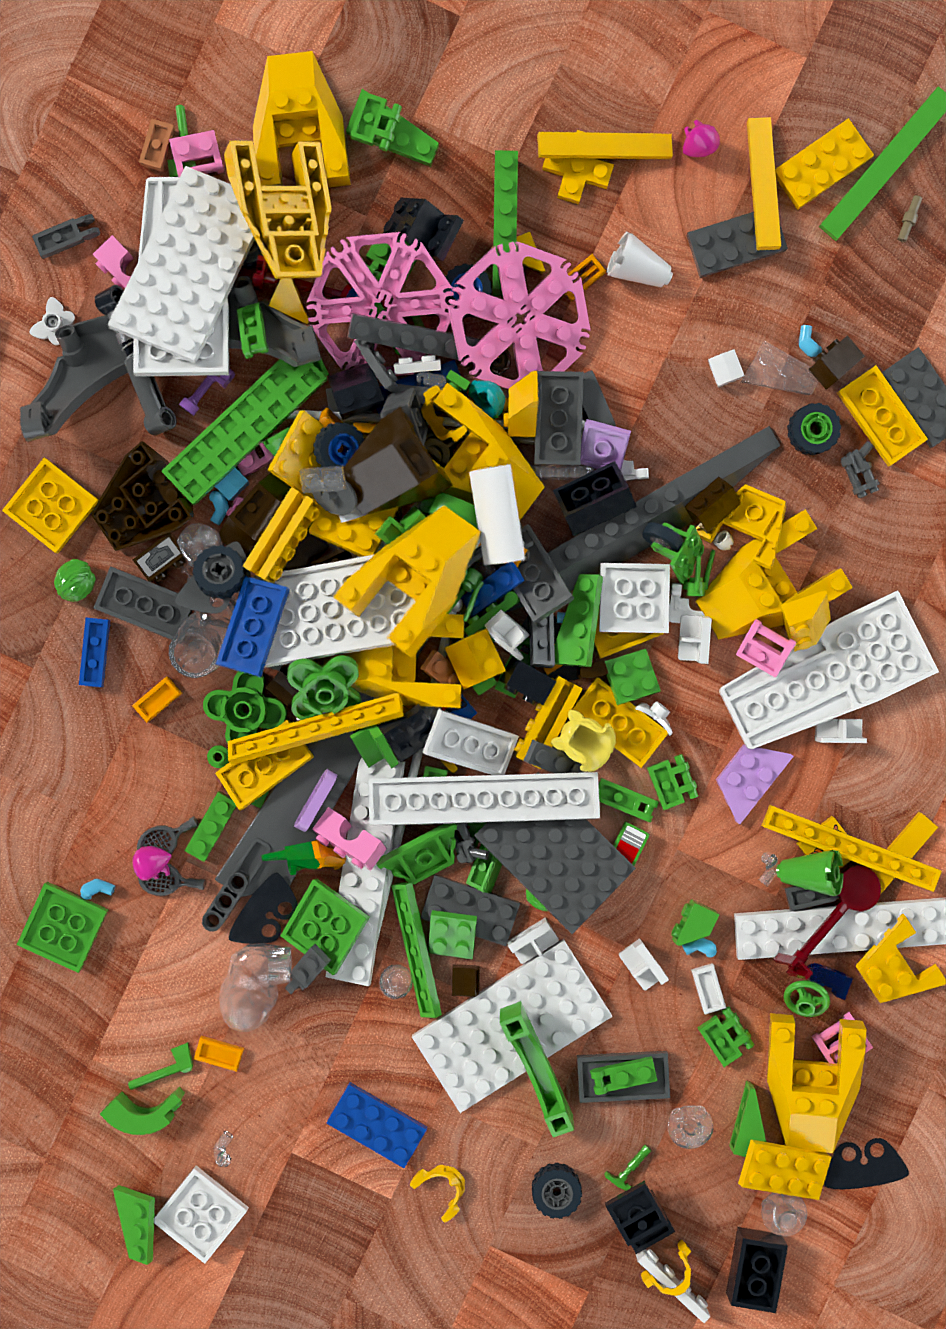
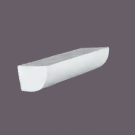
M511 465L470 471L478 530L481 532L480 542L484 565L524 560L525 554Z

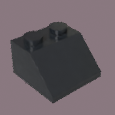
M368 363L327 376L342 420L384 406V398L376 375Z

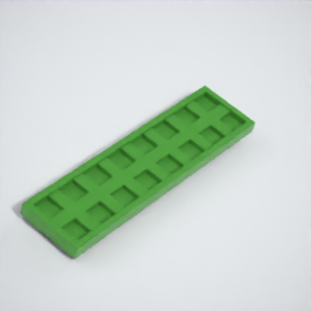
M279 359L162 470L163 474L195 506L327 381V378L313 363L294 367Z

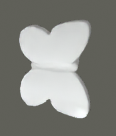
M50 297L46 304V314H44L42 321L37 322L31 327L30 334L43 340L49 338V341L55 346L60 345L55 332L62 326L72 325L76 319L75 315L70 311H64L63 305L54 297Z
M656 701L652 706L641 702L635 708L657 720L666 729L669 736H671L673 732L666 719L670 711L665 706Z

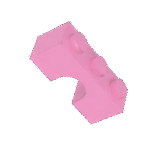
M112 235L93 255L98 260L95 264L105 274L109 271L114 276L111 281L123 289L126 288L131 276L126 275V266L134 258Z
M328 807L312 828L317 834L316 840L326 847L328 844L335 847L333 851L344 858L346 855L352 859L351 863L362 870L365 867L371 871L386 851L385 845L365 830L356 839L346 840V834L352 827L345 817Z

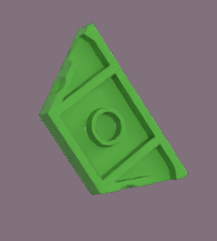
M456 823L442 824L381 856L376 863L378 868L382 869L384 867L390 870L392 875L404 878L407 882H412L415 885L454 864L455 855L453 851L456 844L454 838L455 830H457Z

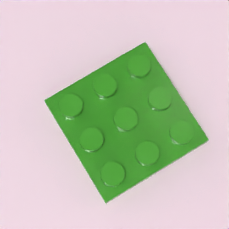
M316 878L312 880L280 936L304 954H306L310 947L316 944L331 959L324 969L330 974L335 975L370 916Z
M45 882L17 945L79 973L109 909L85 900L52 883Z

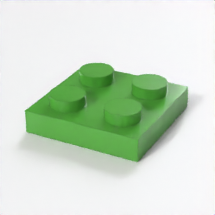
M646 649L605 661L609 673L606 675L617 706L661 691Z
M432 910L428 953L473 959L477 916Z

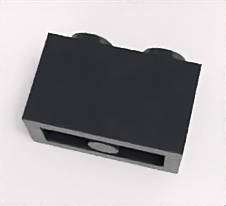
M514 657L510 659L505 668L506 671L502 673L499 681L506 684L504 686L505 690L516 695L517 691L524 694L522 699L532 705L535 702L544 705L557 682Z

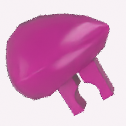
M695 120V127L693 129L688 126L684 128L686 139L683 145V154L689 157H706L713 154L720 146V136L715 127Z
M155 846L141 847L133 856L135 874L140 880L145 881L151 878L159 879L158 874L160 872H164L166 876L170 875V868L167 864L172 855Z

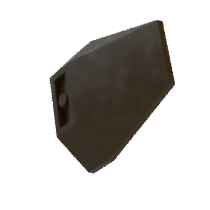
M401 406L380 419L338 474L355 491L357 497L356 507L362 515L431 499L453 486L442 467H437L413 430V423Z
M142 441L125 455L91 513L115 551L177 531L194 517L193 504L162 472L169 464L168 460Z
M272 473L267 475L256 484L229 515L217 538L226 545L239 542L245 556L248 558L291 489V486ZM313 521L307 529L306 537L299 542L295 548L293 558L287 561L283 571L310 567L311 562L319 559L330 547L327 541L309 533Z

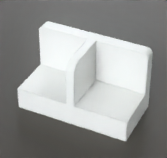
M500 610L484 626L499 645L521 661L524 657L516 647L529 634L516 621Z
M681 615L678 647L679 660L708 664L712 618L708 616Z
M830 719L815 725V741L867 743V738L862 737V719Z
M543 918L508 940L507 943L511 952L515 953L521 964H524L537 955L541 957L543 951L559 942V938L547 919Z
M640 938L619 953V957L643 990H647L658 981L663 985L669 980Z

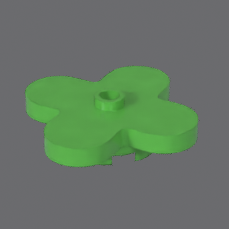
M345 655L332 658L323 667L309 659L293 661L288 667L287 676L289 683L299 690L292 699L293 714L297 718L304 720L322 715L323 712L335 714L345 707L362 703L360 693L351 687L359 674L357 662Z
M238 671L234 677L231 691L214 690L204 698L203 709L206 715L213 720L224 721L227 724L225 733L227 744L230 740L258 733L259 727L272 729L285 722L287 718L285 704L277 698L264 696L265 678L263 674L261 677ZM245 704L249 707L248 713H245L243 711V706Z

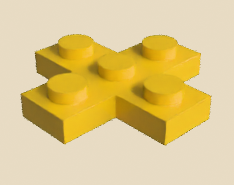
M545 158L542 170L563 176L557 198L579 205L585 183L607 189L614 164L593 158Z

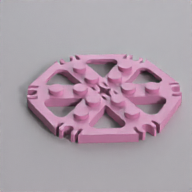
M400 232L346 237L350 241L351 247L342 239L340 241L344 246L342 252H338L334 246L331 247V252L336 256L335 259L327 251L322 263V276L316 278L307 302H317L307 306V309H315L317 315L316 317L308 318V321L319 322V324L312 325L314 332L341 370L346 361L348 364L345 370L350 369L352 366L356 367L365 364L367 361L354 341L349 351L342 352L328 334V325L330 323L350 322L352 313L375 318L378 309L375 303H380L385 295H387L385 306L388 308L387 311L383 310L379 313V319H382L385 315L384 320L407 324L403 317L436 314L440 318L437 330L446 332L451 320L449 312H446L445 308L448 309V306L455 308V306L447 304L445 298L453 296L454 292L447 291L444 293V289L452 288V286L422 242L416 251L414 248L418 244L417 239L414 240L411 246L405 244L407 234L404 233L400 238V242H397ZM386 243L391 247V254L378 282L361 258L359 250L364 245ZM415 260L423 261L436 280L435 288L432 290L400 293L412 263ZM335 267L340 268L359 297L326 299L323 296L322 290L331 269ZM395 347L402 358L412 357L413 361L422 360L421 356L427 354ZM394 366L386 367L387 370L391 369L395 374ZM404 373V374H395V375H396V376L413 375V374H415V373Z
M518 241L509 243L510 250L508 253L503 250L502 244L497 245V252L496 246L487 252L455 283L463 287V289L459 287L452 289V291L459 294V300L450 299L449 303L454 306L457 305V309L448 306L458 359L461 361L464 356H468L461 364L466 366L469 362H472L474 367L469 372L470 375H474L480 370L474 378L496 383L498 386L509 389L532 371H544L541 366L536 338L566 348V357L551 370L565 371L583 354L575 348L586 349V346L580 344L579 339L582 336L589 338L590 335L587 332H581V329L591 331L581 277L573 282L572 280L576 279L579 273L574 272L571 276L567 274V268L571 266V263H565L561 266L567 259ZM527 256L548 263L552 269L551 273L529 294L522 261ZM491 264L497 265L504 300L479 292L473 286L474 280ZM567 291L572 292L575 296L578 320L574 324L543 314ZM526 313L523 318L524 324H515L517 320L515 315ZM465 314L496 323L473 347L467 344L462 323V318ZM511 344L513 345L519 376L516 380L495 375L490 370L491 363Z

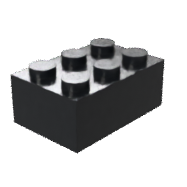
M615 461L553 490L573 536L637 507L630 488Z
M737 1227L726 1289L731 1306L776 1313L788 1245L782 1234Z

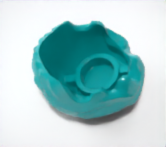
M474 380L469 387L468 395L473 398L474 404L491 418H497L504 409V392L496 383Z

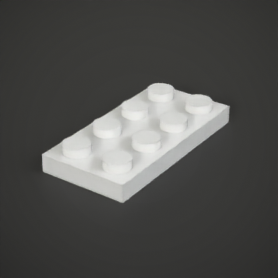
M438 709L422 753L490 775H505L519 736Z

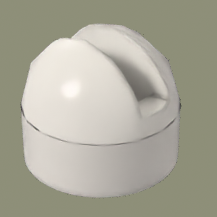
M724 530L715 536L713 543L722 551L731 549L730 545L734 544V539L728 531Z

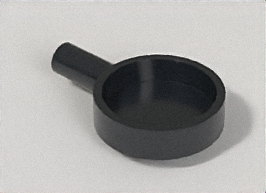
M430 436L426 438L424 447L431 458L445 468L453 457L452 448L465 438L463 436L456 442L452 438L441 441L436 436Z

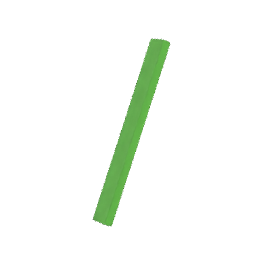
M938 86L821 223L819 228L833 240H838L945 114L946 92Z

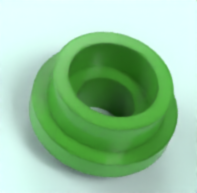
M221 745L212 747L207 754L209 764L215 768H222L228 764V749ZM216 753H220L222 755L221 761H217L215 759Z

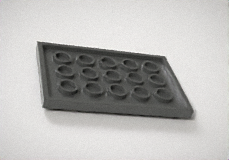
M587 819L487 822L474 835L571 934L636 869Z

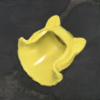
M570 710L568 712L569 721L563 726L561 736L554 738L551 744L554 748L564 751L572 760L581 763V771L594 772L601 768L609 760L611 753H613V748L616 744L614 729H612L609 723H605V726L602 727L597 721L584 717L576 710Z

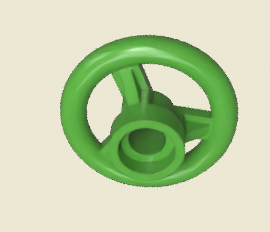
M796 981L790 984L784 992L786 1006L800 1016H819L830 1005L828 992L821 985L812 981ZM804 987L816 990L822 997L807 993ZM795 989L799 993V1000L796 1005L791 1001V993Z

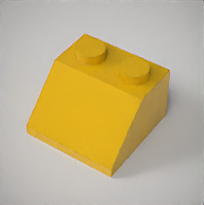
M537 371L530 372L509 388L508 398H505L503 412L508 413H504L503 427H508V436L536 437L538 409Z
M826 590L781 605L788 638L797 642L793 648L794 652L816 645L826 626L831 621Z
M487 629L445 647L463 690L506 671Z

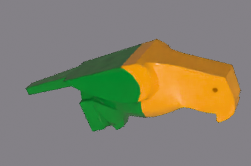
M319 841L284 846L285 850L261 856L262 861L287 860L290 875H296V871L303 868L319 869L321 867H334V870L343 867V864L346 862L345 857H341L332 848L322 845Z

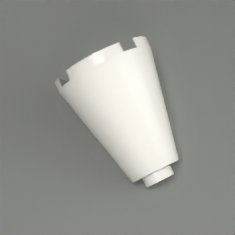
M624 233L618 242L619 248L613 252L610 258L607 275L660 288L664 284L668 285L673 275L671 266L632 233Z

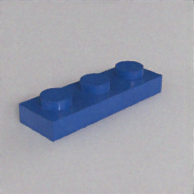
M514 562L506 563L482 581L484 584L478 592L470 613L472 617L480 614L488 606L525 581ZM474 590L467 592L461 597L466 608Z
M85 618L79 685L104 687L111 620Z

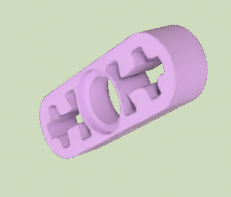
M328 769L324 771L300 812L294 825L295 828L303 832L307 831L337 779L336 773Z

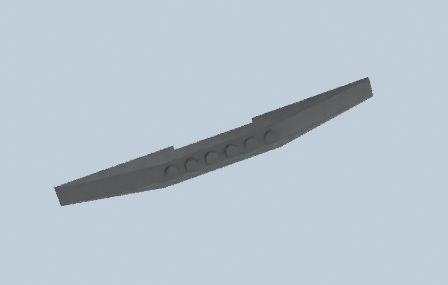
M770 426L636 501V508L586 530L547 554L568 589L572 591L575 588L579 574L600 575V563H623L649 548L651 544L642 536L648 523L653 522L661 525L668 523L679 530L692 523L693 521L685 508L691 500L718 476L734 487L774 452L780 444ZM505 595L496 601L498 605L505 601ZM521 600L505 613L524 607ZM464 603L460 610L461 615H465L467 609ZM486 610L482 611L478 616L481 618L487 613ZM469 615V618H468L467 621H469V620L472 619L473 617H472L471 615Z

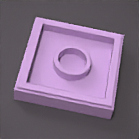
M587 419L581 438V464L599 469L615 461L621 471L631 431Z

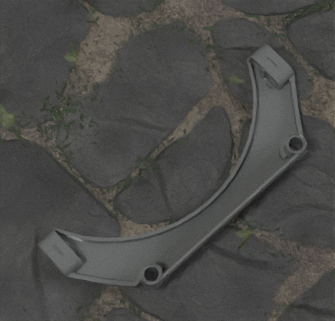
M249 276L236 278L228 295L229 348L242 349L237 309L258 302L262 309L266 342L269 348V352L264 354L281 359L294 367L321 360L318 342L312 325L305 326L290 319L280 311L270 307L266 299L259 301ZM107 315L72 325H65L55 332V336L62 348L63 356L57 357L53 371L43 390L29 405L20 407V427L27 442L56 434L67 419L86 400L104 386L128 373L124 364L127 355L125 352H122L123 345L119 344L116 338L117 333L109 328L108 323L110 319Z

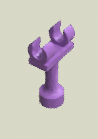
M229 369V375H220V377L217 375H207V378L204 379L193 396L190 398L184 397L179 405L194 416L199 410L197 404L201 400L200 398L203 397L211 384L216 381L223 388H226L227 384L234 378L235 373Z

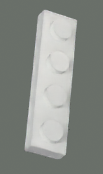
M645 1249L636 1254L637 1261L663 1286L675 1288L683 1281H679L675 1277L674 1271L667 1264L663 1266L651 1249ZM690 1286L685 1293L675 1296L703 1323L710 1318L707 1302L700 1295L696 1297L691 1292Z

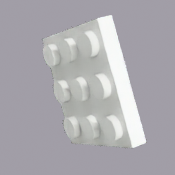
M600 563V575L603 576L599 606V632L669 633L670 564Z
M195 1166L154 1217V1224L205 1264L244 1216L249 1207L198 1166Z

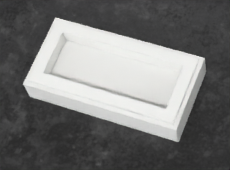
M713 963L691 969L703 1013L708 1014L725 1009L726 1005Z

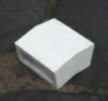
M734 349L708 359L718 388L745 376Z

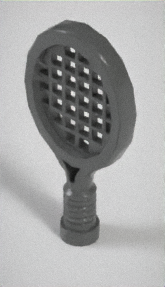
M193 816L177 828H171L166 825H157L149 828L139 838L137 850L148 844L152 846L151 842H153V846L158 847L157 844L159 843L163 850L168 849V853L172 854L177 847L180 834L199 826L198 820Z
M167 864L171 875L166 876L162 872V874H158V877L159 875L162 876L156 882H153L154 878H151L152 882L138 878L142 889L155 896L172 894L181 886L204 890L206 883L205 879L183 878L179 871L171 864Z

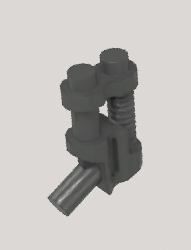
M869 441L860 450L856 449L846 454V457L844 456L840 459L841 465L845 467L847 476L854 488L852 491L854 495L857 494L858 498L866 496L867 489H869L870 493L879 490L878 485L880 483L878 479L875 480L870 469L872 464L866 462L865 459L867 454L874 448L873 444ZM862 472L866 484L862 486L857 477V474Z
M456 823L457 830H459L463 839L460 841L455 830V851L458 862L471 863L477 858L488 860L490 856L489 851L475 848L476 840L474 836L471 837L467 828L468 823Z

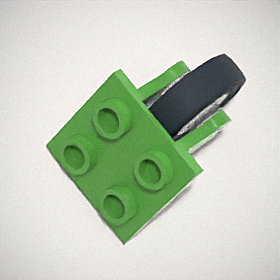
M651 522L646 525L642 533L643 538L651 544L652 550L672 560L670 565L679 582L684 584L694 571L697 556L701 557L704 552V545L695 526L690 525L687 532H684L668 523L661 525Z

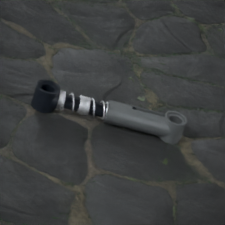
M113 285L95 296L94 301L97 309L102 314L107 315L109 319H111L124 292L122 287ZM114 330L117 333L116 338L119 344L123 345L122 352H125L127 355L124 364L144 411V426L151 435L157 436L173 429L176 426V416L170 408L166 407L155 377L135 376L133 373L134 338Z

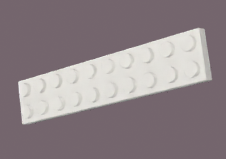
M361 757L349 822L352 827L348 831L347 840L356 839L365 830L382 841L387 848L383 853L385 855L392 851L396 825L369 826L368 779L403 778L406 761L400 763L397 760L399 764L391 769L386 760L382 759L368 768ZM346 855V862L342 867L338 894L370 916L337 974L332 975L326 971L325 977L369 986L372 980L389 870L384 867L380 869L377 864L371 871L365 867L361 870L352 864V859Z
M598 772L368 779L369 826L600 818Z
M946 897L879 902L871 909L862 912L848 909L811 954L870 950L873 945L877 946L885 937L884 933L888 928L892 929L898 922L897 918L901 914L907 917L916 933L896 945L897 948L946 944ZM837 906L803 908L794 911L786 909L734 913L737 959L775 957L778 953L792 956L797 949L800 950Z

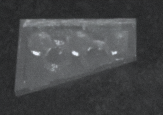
M763 341L744 374L745 376L741 380L742 383L809 396L813 394L819 383L808 370L810 366L766 341Z

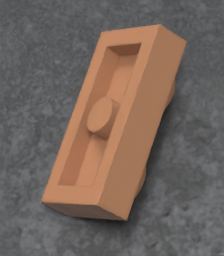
M151 118L139 160L141 166L163 172L170 149L169 139L173 138L175 131L174 125Z
M432 650L420 669L437 683L461 684L452 663L438 651Z

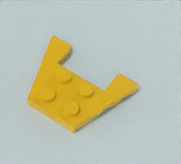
M745 484L736 492L741 504L709 533H706L698 526L695 528L700 538L709 543H712L723 524L761 540L762 543L752 557V561L772 570L787 506L786 501Z
M904 914L897 918L898 922L892 929L888 928L884 933L885 937L877 946L873 945L856 965V968L880 1003L946 985V979L936 964L915 976L896 945L916 933Z

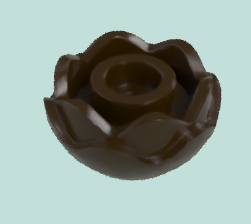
M507 349L497 357L498 362L494 360L491 363L490 370L493 374L500 375L510 368L511 355Z

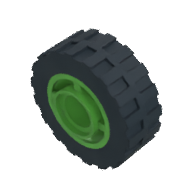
M822 403L808 404L795 411L794 415L789 419L787 436L790 439L791 445L797 451H801L802 454L816 455L828 451L838 442L837 439L840 438V418L836 415L835 410H832L828 405H822ZM811 424L816 425L818 428L816 435L810 430Z

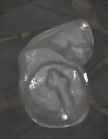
M236 594L230 597L229 605L222 612L204 613L194 610L193 614L182 621L169 645L171 664L179 673L189 678H199L210 674L220 667L216 664L238 598ZM210 597L209 602L213 607H220L223 605L224 599Z
M265 943L248 944L231 955L228 974L221 985L219 996L223 1019L231 1029L239 1032H250L259 1028L267 1021L278 998L277 985L291 981V947Z

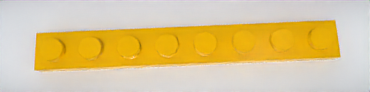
M394 693L345 707L335 714L328 712L228 741V761L234 765L403 717L402 697L399 693Z
M769 805L761 825L825 851L837 850L843 858L934 892L942 872L932 866Z

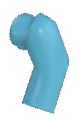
M802 325L799 348L807 356L816 357L822 352V348L811 339L812 326Z
M212 491L209 499L213 502L215 511L210 521L220 526L229 509L226 497L220 491Z
M94 879L81 887V897L89 900L98 892L111 896L116 885L100 879Z

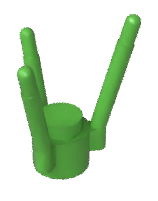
M711 550L704 580L703 577H700L701 557L697 556L695 577H690L689 582L687 578L683 584V590H687V596H705L715 550Z
M468 568L465 571L466 575L463 583L461 582V590L457 594L456 602L446 613L449 614L466 591L471 592L474 590L463 618L464 621L468 620L478 592L484 584L482 582V575L473 568Z

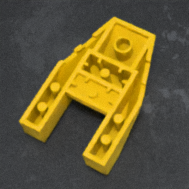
M313 51L267 56L253 123L254 150L261 186H283L279 148L296 146L297 142L322 143L324 167L329 188L351 185L343 116Z
M230 141L224 153L228 178L239 208L275 279L321 277L332 207L320 142H297L291 154L296 186H261L253 141Z
M447 383L433 401L434 405L460 425H464L470 431V434L446 467H442L453 484L452 487L443 493L474 505L469 472L511 465L520 521L544 489V485L510 436H508L505 429L466 396Z
M443 505L378 551L347 578L333 598L357 617L362 614L387 580L415 601L387 637L395 646L412 658L456 602L461 582L463 583L467 565L473 556L481 532Z
M806 509L783 521L776 554L817 529ZM755 538L738 550L718 576L709 584L708 589L705 590V596H699L695 602L705 616L712 618L711 628L718 640L748 633L756 619L761 621L762 625L767 628L784 625L781 610L782 604L826 590L828 602L853 587L843 570L839 568L797 592L776 556L772 570L752 561V557L762 543L761 540Z
M446 614L429 637L463 639L464 615ZM392 645L324 657V666L336 656L345 655L353 658L358 664L359 674L351 687L376 699L399 693L402 697V705L416 706L419 704L420 706L460 708L461 684L415 682L417 652L411 658L397 646Z
M770 1013L767 1082L786 1146L814 1152L833 1153L860 1090L866 1047V1027L864 1022L839 1019L837 1063L833 1064L794 1060L795 1020L793 1015Z

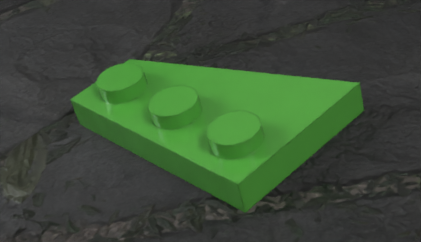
M118 1185L113 1189L128 1256L132 1260L148 1265L153 1261L155 1197Z

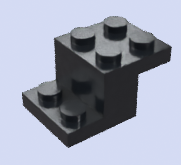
M401 197L394 206V212L390 220L386 222L383 228V234L400 232L397 242H400L401 236L405 233L407 234L405 238L406 245L411 246L414 240L417 239L418 244L414 248L416 251L422 242L434 261L443 262L464 220L458 215L444 214L426 199Z
M419 704L405 712L403 717L376 724L400 763L425 747L432 728L429 719Z
M645 1180L605 1202V1207L628 1247L631 1245L636 1254L675 1233V1229L653 1190H650Z

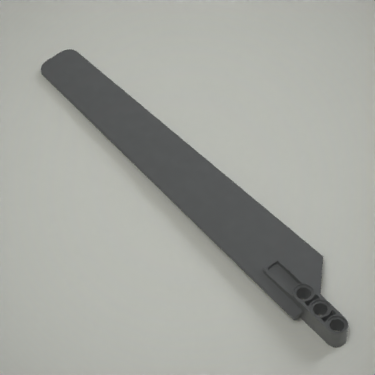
M428 637V639L422 644V646L417 651L416 661L430 637ZM359 692L362 703L376 699ZM353 731L306 744L314 758L275 786L216 876L215 880L222 884L223 887L202 918V925L206 930L210 932L218 930L225 923L240 898L253 895L259 886L273 873L278 872L288 885H291L296 875H290L287 860L262 861L261 856L285 850L284 846L316 841L317 834L312 828L328 807L332 810L334 809L362 756L350 737L354 734ZM328 769L337 774V779L306 832H303L294 827L295 822L322 774ZM234 877H242L244 886H237L234 883ZM223 895L229 896L232 904L224 905L221 897ZM209 915H216L219 918V924H212L209 920Z

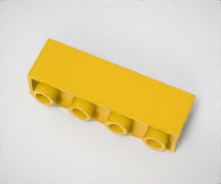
M291 487L243 567L267 582L274 584L281 577L287 561L293 558L295 548L299 542L306 537L307 529L311 522L315 521L318 517L321 506L310 497L304 496L298 490Z
M560 676L553 679L557 682L544 705L537 704L535 710L538 713L535 719H529L524 729L527 731L524 740L520 738L514 748L517 751V758L524 761L532 740L553 747L551 741L558 737L568 718V712L572 710L583 688Z

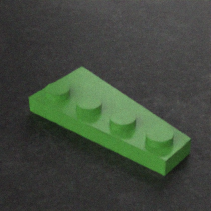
M364 89L361 90L347 126V135L351 134L364 93L367 92ZM401 116L400 123L396 124L393 133L395 137L393 143L389 145L388 151L431 167L439 147V142ZM382 118L379 129L385 130L388 122L386 119ZM375 138L373 145L379 147L381 140Z
M579 574L572 593L574 600L569 602L554 645L555 665L591 667L603 576L598 574Z

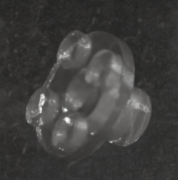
M200 523L187 526L177 539L182 555L193 568L198 554H201L204 549L211 548L214 545H222L219 533L215 529Z
M688 1105L671 1111L667 1129L671 1140L676 1145L686 1149H693L704 1145L713 1134V1121L703 1106Z
M771 1193L761 1203L763 1222L772 1233L778 1236H791L798 1233L804 1227L807 1220V1208L801 1197Z

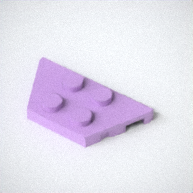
M745 744L742 745L716 778L738 824H741L794 757L793 755L759 747L748 749Z

